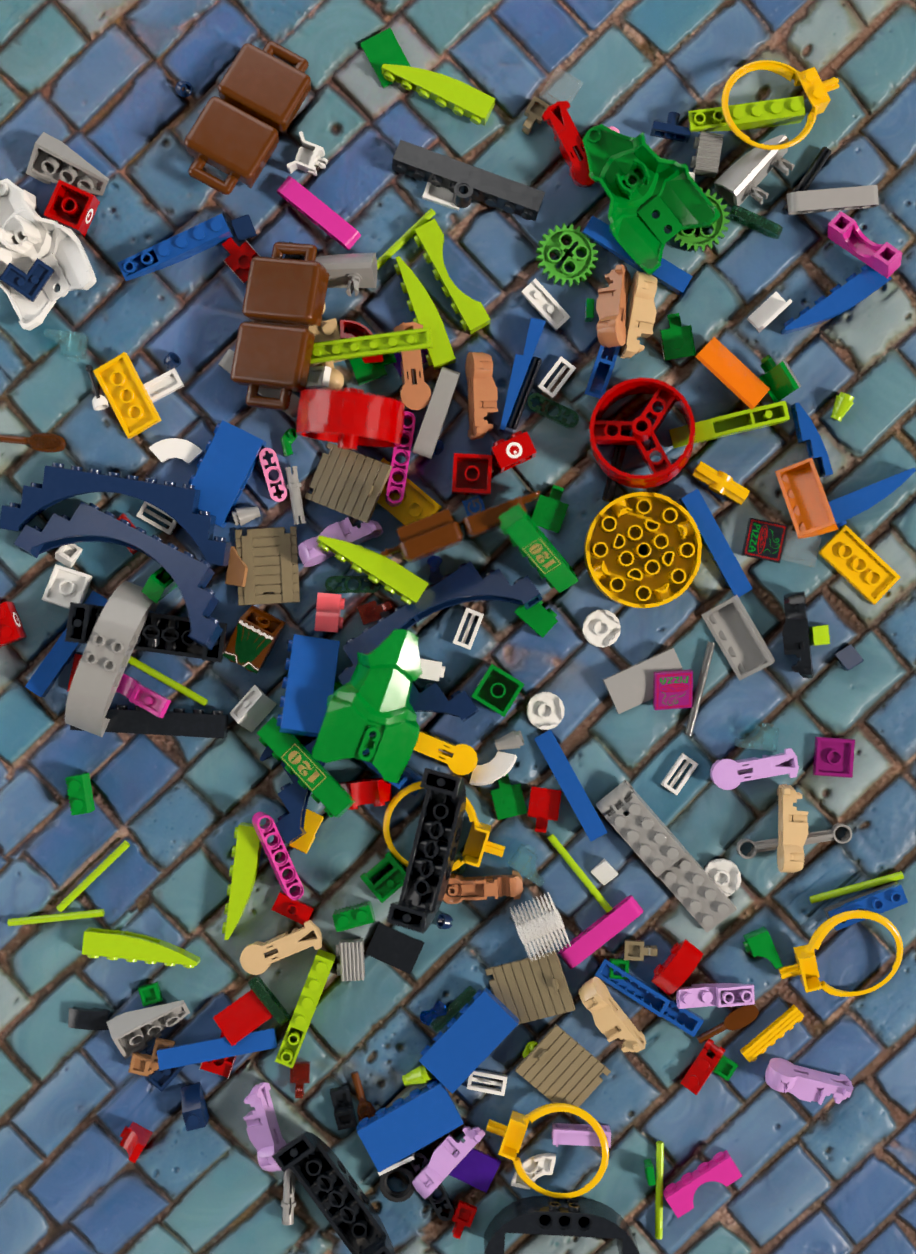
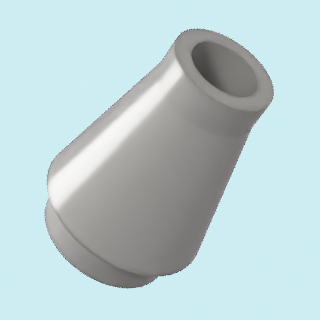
M258 506L235 508V510L231 511L235 526H242L261 517Z
M513 730L503 737L496 739L495 745L498 751L517 749L524 745V739L520 730Z

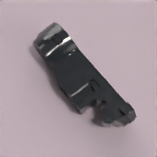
M805 591L791 592L784 595L786 617L782 631L784 655L796 654L797 658H801V660H798L797 664L792 665V671L798 672L803 678H813Z

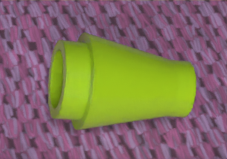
M840 392L839 396L836 395L830 418L841 422L842 418L854 404V397L844 392Z
M421 1064L403 1075L402 1080L406 1087L426 1084L429 1080H432V1073Z

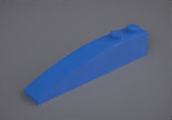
M909 469L829 501L837 527L847 524V519L866 511L885 499L916 472V469Z

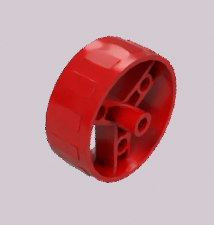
M635 378L623 381L608 390L597 402L589 425L590 446L601 470L617 483L631 488L643 489L659 486L678 475L692 454L695 440V421L691 407L685 397L666 382L653 378ZM639 393L654 394L641 416L637 417L634 421H600L606 410L619 399ZM675 405L686 419L689 429V442L683 454L671 465L655 433ZM659 406L663 410L661 412H655L653 408ZM648 417H651L655 420L653 426ZM610 430L618 432L615 436L608 435ZM632 430L633 437L622 436L621 432ZM651 443H653L655 448H652L649 451H647L646 449H648L651 446ZM596 444L634 445L642 455L651 474L632 475L616 469L603 458ZM657 455L661 459L658 462H653L651 457Z
M344 388V391L330 389L302 390L298 403L296 434L311 439L338 443V448L357 450V446L399 447L403 434L405 404L395 399L363 393V390L356 388Z

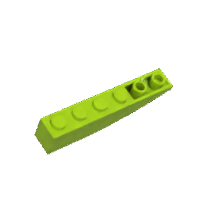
M383 64L381 67L382 74L388 81L394 82L395 80L404 89L409 91L412 89L418 92V95L422 98H430L442 108L448 107L456 115H464L470 118L469 120L476 125L482 124L485 126L495 106L494 97L449 76L403 65Z
M803 96L728 106L731 118L739 130L801 123L806 115ZM722 107L688 111L690 132L732 131L725 121Z
M400 256L396 257L397 264H394L397 276L401 275L403 282L400 283L404 294L407 293L410 299L407 300V305L410 312L414 311L416 318L413 319V322L423 325V328H431L433 348H428L429 354L425 355L428 365H433L434 370L456 363L448 335L435 304L413 271Z
M786 400L755 407L752 410L747 409L696 422L694 444L785 423L790 420ZM688 425L669 430L673 449L687 446L689 442Z
M324 536L317 538L316 542L319 543V548L326 552L330 550L336 554L334 557L343 563L347 561L356 572L360 574L364 572L373 583H381L390 594H398L401 596L400 600L407 605L411 603L415 605L429 584L395 561L377 552Z
M241 822L234 830V838L237 840L231 857L234 858V865H231L229 870V876L232 877V881L227 887V895L230 897L229 903H226L224 914L227 915V921L223 923L222 934H225L224 940H229L238 925L250 899L257 876L262 844L252 823Z
M89 927L84 931L82 954L87 955L88 958H99V956L107 957V960L122 958L126 959L127 962L141 960L145 961L146 964L161 962L165 966L181 964L184 968H194V966L200 963L201 959L189 951L166 941L129 931Z
M318 949L275 1062L293 1069L336 955Z

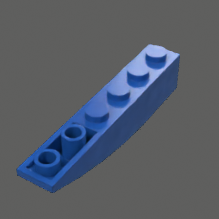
M220 214L118 262V266L125 281L181 262L234 236L225 217Z
M866 264L861 268L862 272L860 274L853 273L845 279L847 283L842 287L838 284L830 290L831 294L828 297L821 296L814 302L816 304L810 309L808 306L799 312L800 317L796 320L792 317L783 324L785 328L780 332L783 335L832 319L856 306L892 278H885Z

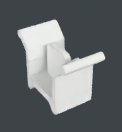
M300 131V141L304 147L299 148L296 160L288 163L287 169L290 174L299 169L317 176L316 166L325 169L328 160L323 157L325 156L324 148L305 141L303 132Z

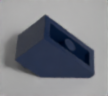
M201 1083L182 1086V1114L186 1130L191 1131L206 1127L210 1118Z

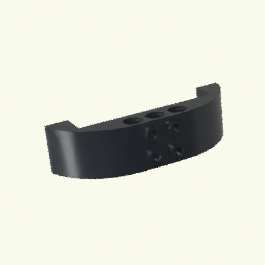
M70 602L65 641L87 644L104 606ZM149 612L134 650L199 658L205 661L222 663L227 623L219 622L218 625L223 631L210 650L189 637L191 633L190 618Z
M428 768L424 770L420 787L427 789L400 899L398 902L391 903L386 921L387 923L419 933H424L428 929L445 895L461 836L466 807L464 779Z
M303 1132L272 1155L283 1173L289 1168L352 1254H395L389 1235L371 1202L340 1159L319 1137L310 1132Z
M532 1196L522 1198L503 1208L493 1218L484 1233V1254H504L505 1233L617 1239L619 1254H640L634 1234L620 1214L601 1202L579 1197L558 1199L549 1196Z

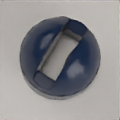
M180 80L175 86V91L179 96L187 98L192 93V85L187 81Z
M170 352L164 358V364L168 365V369H173L181 364V360L177 354Z
M439 914L437 919L438 928H451L453 918L448 914Z

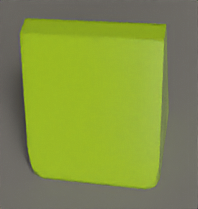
M828 625L809 627L811 646L830 644Z

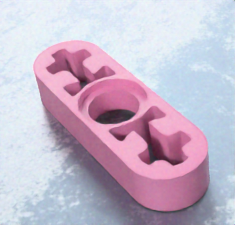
M264 448L259 453V459L270 497L275 502H284L288 497V490L278 456L273 449ZM266 452H269L270 455L273 454L271 463L273 465L276 463L277 466H270L266 469L265 466H269L268 461L263 459L266 456ZM271 470H277L279 473V477L275 481L270 480L268 477ZM282 482V485H278L281 491H284V494L279 499L277 496H274L277 490L275 486L271 488V484Z

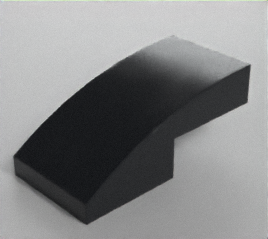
M71 1007L69 1008L68 1028L109 1030L106 1022L110 1020V1010Z
M349 1085L331 1088L330 1096L338 1131L356 1127L357 1121Z

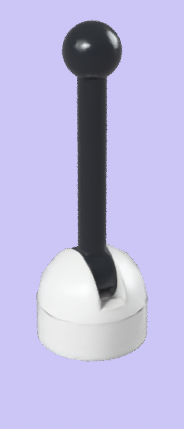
M87 365L85 370L89 373L96 395L92 400L93 408L95 411L106 409L109 407L106 397L99 395L92 373L93 367Z

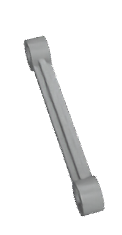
M837 823L829 830L808 833L804 845L833 840L845 844L851 840L852 830L843 823ZM839 827H845L847 829L845 836L838 840L835 836L836 830ZM743 838L738 841L736 850L741 857L751 859L759 852L777 850L778 838L755 842L748 838ZM745 842H750L753 844L751 851L747 855H743L740 850L741 845Z

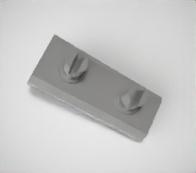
M780 135L762 144H783L788 142V138L786 135ZM755 147L737 160L714 182L715 191L734 209H737L749 195L760 204H763V198L766 200L769 194L758 187L759 183L774 167L786 176L789 175V170L792 171L795 165L783 158L788 152V148L764 150Z
M376 253L334 254L319 256L315 259L329 273L327 288H347L346 293L348 296L352 295L353 290L355 291V296H358L359 288H377L378 268Z

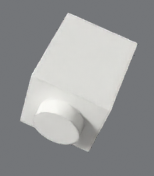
M419 658L422 670L419 678L439 681L440 677L444 678L445 666H442V662Z

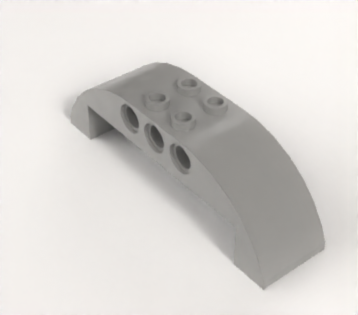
M124 581L117 587L104 606L71 683L65 708L66 724L103 737L110 721L105 716L149 611L155 612L158 603L156 604L141 592L144 587Z

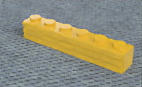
M793 1004L745 1045L740 1052L749 1063L755 1061L759 1054L766 1052V1048L773 1046L778 1038H782L785 1035L786 1031H790L796 1023L801 1022L804 1015Z

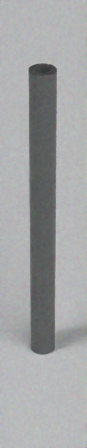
M708 641L685 730L686 735L692 736L715 647L713 642Z

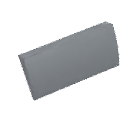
M737 594L701 614L739 681L775 662L772 653Z
M670 648L602 680L617 713L620 714L653 699L654 672L683 670L674 648Z

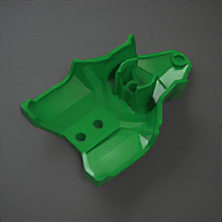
M602 124L594 126L587 131L582 141L588 160L589 177L596 183L601 184L610 200L608 212L609 232L647 275L650 276L661 266L664 246L677 233L687 229L708 228L719 219L720 213L692 179L688 166L686 164H679L674 160L660 158L645 143L644 132L637 137H628ZM654 212H657L659 214V218H653L652 214ZM664 227H669L671 229V233H665Z
M394 629L377 648L368 654L357 652L358 664L350 681L338 688L334 694L327 697L326 714L311 753L313 759L329 763L354 757L371 762L385 781L397 783L400 780L420 732V727L416 722L417 715L409 702L412 682L416 681L422 674L418 637L407 629ZM370 732H376L374 736H369ZM368 748L369 753L363 755L362 752Z

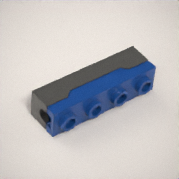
M893 881L823 909L827 919L851 910H867L881 914L908 903L902 885ZM849 919L837 924L833 929L838 931L865 919Z

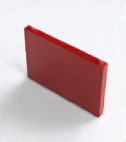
M254 987L220 1013L214 1015L213 1019L231 1046H234L274 1015Z

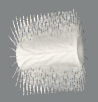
M545 894V901L542 896L540 897L543 907L537 898L538 905L533 900L535 908L529 900L532 909L527 904L526 908L522 904L524 911L520 909V906H518V910H515V914L511 910L518 935L526 947L525 950H527L530 960L533 959L532 957L536 958L534 951L539 954L538 949H540L542 954L544 953L542 952L543 949L547 952L546 946L551 952V945L555 952L553 942L558 950V943L563 950L561 940L567 948L562 934L565 935L566 941L571 945L563 920L550 894H548L550 903Z

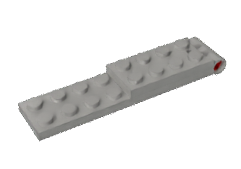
M624 780L596 803L597 808L605 815L604 817L653 874L662 880L707 933L737 910L732 901L627 780Z

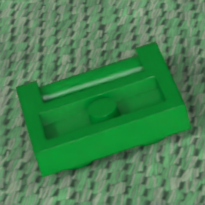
M389 851L385 854V858L367 873L364 872L360 875V878L379 901L383 903L403 886L406 870ZM391 863L393 868L376 883H373L371 879Z

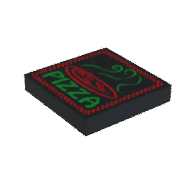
M749 518L741 556L780 563L788 525Z

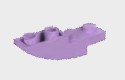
M706 983L691 984V987H680L676 990L677 1008L685 1009L707 1006L721 1008L754 1005V985Z

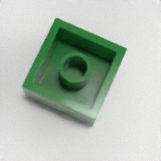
M491 663L471 697L505 717L525 684Z

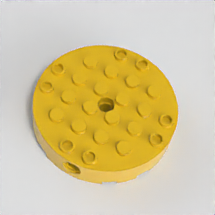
M635 492L613 500L596 515L586 534L584 560L591 580L606 597L618 604L631 608H651L671 602L688 589L697 575L701 564L702 541L694 519L682 505L662 494ZM640 545L647 547L648 552L645 556L638 553Z

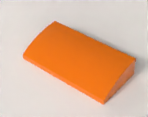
M715 337L695 356L751 410L770 390L765 383Z
M812 457L775 471L798 539L838 530Z

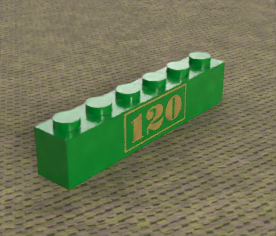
M519 504L499 516L502 523L500 529L504 535L510 536L509 539L515 547L519 546V551L524 558L528 556L531 566L538 568L537 571L542 578H547L546 582L551 589L555 588L561 593L579 581L573 568Z
M272 717L257 732L260 736L258 740L266 748L269 746L273 750L271 754L278 761L282 760L286 764L284 768L291 775L295 774L299 778L297 782L304 789L308 788L312 792L311 797L317 803L321 802L325 806L324 811L331 818L333 816L340 818L356 801L317 760L313 759L312 754L293 734L279 732L280 726H276L277 718Z

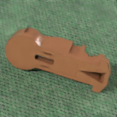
M620 264L616 265L615 269H612L610 273L605 274L609 287L598 289L599 295L596 302V311L599 316L597 323L598 340L600 345L609 348L624 346L626 342L625 322L629 285H631L632 280L626 266Z
M413 321L409 323L403 322L393 329L394 332L423 328V325ZM421 350L399 352V355L402 357L400 367L403 386L399 392L401 402L409 410L417 411L423 409L431 400V390L427 383L424 382Z
M469 352L465 363L468 386V437L471 440L483 438L487 432L493 429V424H488V420H484V417L487 414L498 412V392L492 378L493 360L491 355L484 352Z
M518 869L512 870V875L463 877L459 873L451 872L442 901L449 905L459 904L463 900H487V897L493 896L495 899L502 896L520 899L523 892V878Z

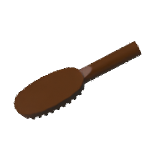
M38 433L30 437L0 434V442L30 445L32 449L42 452H60L66 446L64 438L55 434Z
M755 1005L741 1006L730 1012L725 1017L724 1022L696 1036L699 1043H702L726 1029L733 1031L743 1028L757 1018L758 1008Z
M358 1071L352 1072L351 1077L359 1100L357 1114L359 1121L366 1117L371 1118L375 1116L376 1111L372 1103L366 1100Z

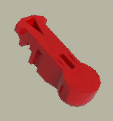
M557 101L555 104L548 106L542 118L553 129L554 140H558L560 144L559 150L570 167L569 174L574 184L582 188L590 187L596 182L589 177V166L583 141L567 111L570 108V104L568 101Z

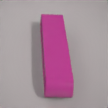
M288 176L278 188L277 193L346 250L349 251L361 237V234L291 176Z
M409 411L404 412V419H409L412 424L409 426L404 425L402 437L407 438L409 442L407 444L400 443L399 447L393 448L392 469L386 491V502L392 507L399 506L404 497L416 422L414 414ZM401 455L406 461L398 463L395 458ZM395 474H399L402 476L403 480L400 482H396L393 480L392 476ZM391 493H397L400 496V499L397 501H393L390 499L389 495Z
M257 812L252 817V824L280 887L290 899L298 900L303 896L304 888L275 822L268 814ZM266 818L265 825L260 826V820ZM274 835L273 841L267 843L268 837ZM281 852V857L275 860V855ZM289 869V873L282 877L283 871ZM296 885V890L290 893L291 887Z
M632 895L627 896L614 906L610 912L604 914L571 940V945L566 944L567 948L564 946L563 950L561 949L558 954L570 969L576 967L638 918L644 910Z

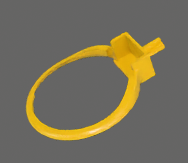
M760 60L751 62L735 71L726 82L721 98L723 116L732 132L742 141L753 147L764 150L789 148L802 141L809 134L815 123L816 116L824 113L831 101L827 92L840 87L838 84L839 79L833 77L821 81L815 67L800 72L778 61ZM768 70L786 78L790 82L793 79L795 87L802 85L812 105L802 132L791 141L778 145H764L750 140V137L746 136L735 125L728 107L730 90L740 77L751 71Z
M421 781L410 784L400 790L387 806L383 819V833L386 844L392 855L405 867H408L409 862L398 853L392 843L390 819L395 806L403 797L415 790L424 789L420 787ZM467 797L465 810L472 825L462 854L463 858H458L454 861L452 871L465 863L479 867L484 852L502 857L505 846L488 841L491 825L479 822L475 809Z
M867 910L845 911L823 922L816 929L807 945L794 947L797 964L779 968L781 979L799 975L806 993L822 989L824 992L837 997H853L868 994L885 985L897 972L903 957L902 938L893 923L878 913ZM856 918L870 919L882 924L891 932L896 943L895 961L891 972L885 979L873 987L860 991L839 990L818 979L820 976L814 949H819L823 939L833 927L843 921Z
M550 1103L542 1105L526 1115L512 1111L507 1126L491 1119L488 1121L486 1131L503 1137L498 1155L511 1159L517 1174L524 1183L545 1196L558 1199L581 1196L599 1183L607 1169L609 1146L606 1135L597 1120L582 1108L567 1103ZM553 1112H569L588 1122L595 1130L602 1148L601 1164L594 1178L582 1189L570 1193L551 1192L534 1183L526 1174L520 1158L517 1157L529 1121L532 1123L538 1118Z

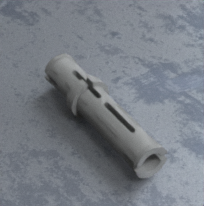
M292 466V473L291 467H286L288 481L286 487L289 489L294 525L305 524L300 491L302 485L299 483L297 466Z
M290 1168L284 1172L283 1200L281 1201L283 1225L294 1224V1207L296 1206V1200H294L295 1175Z

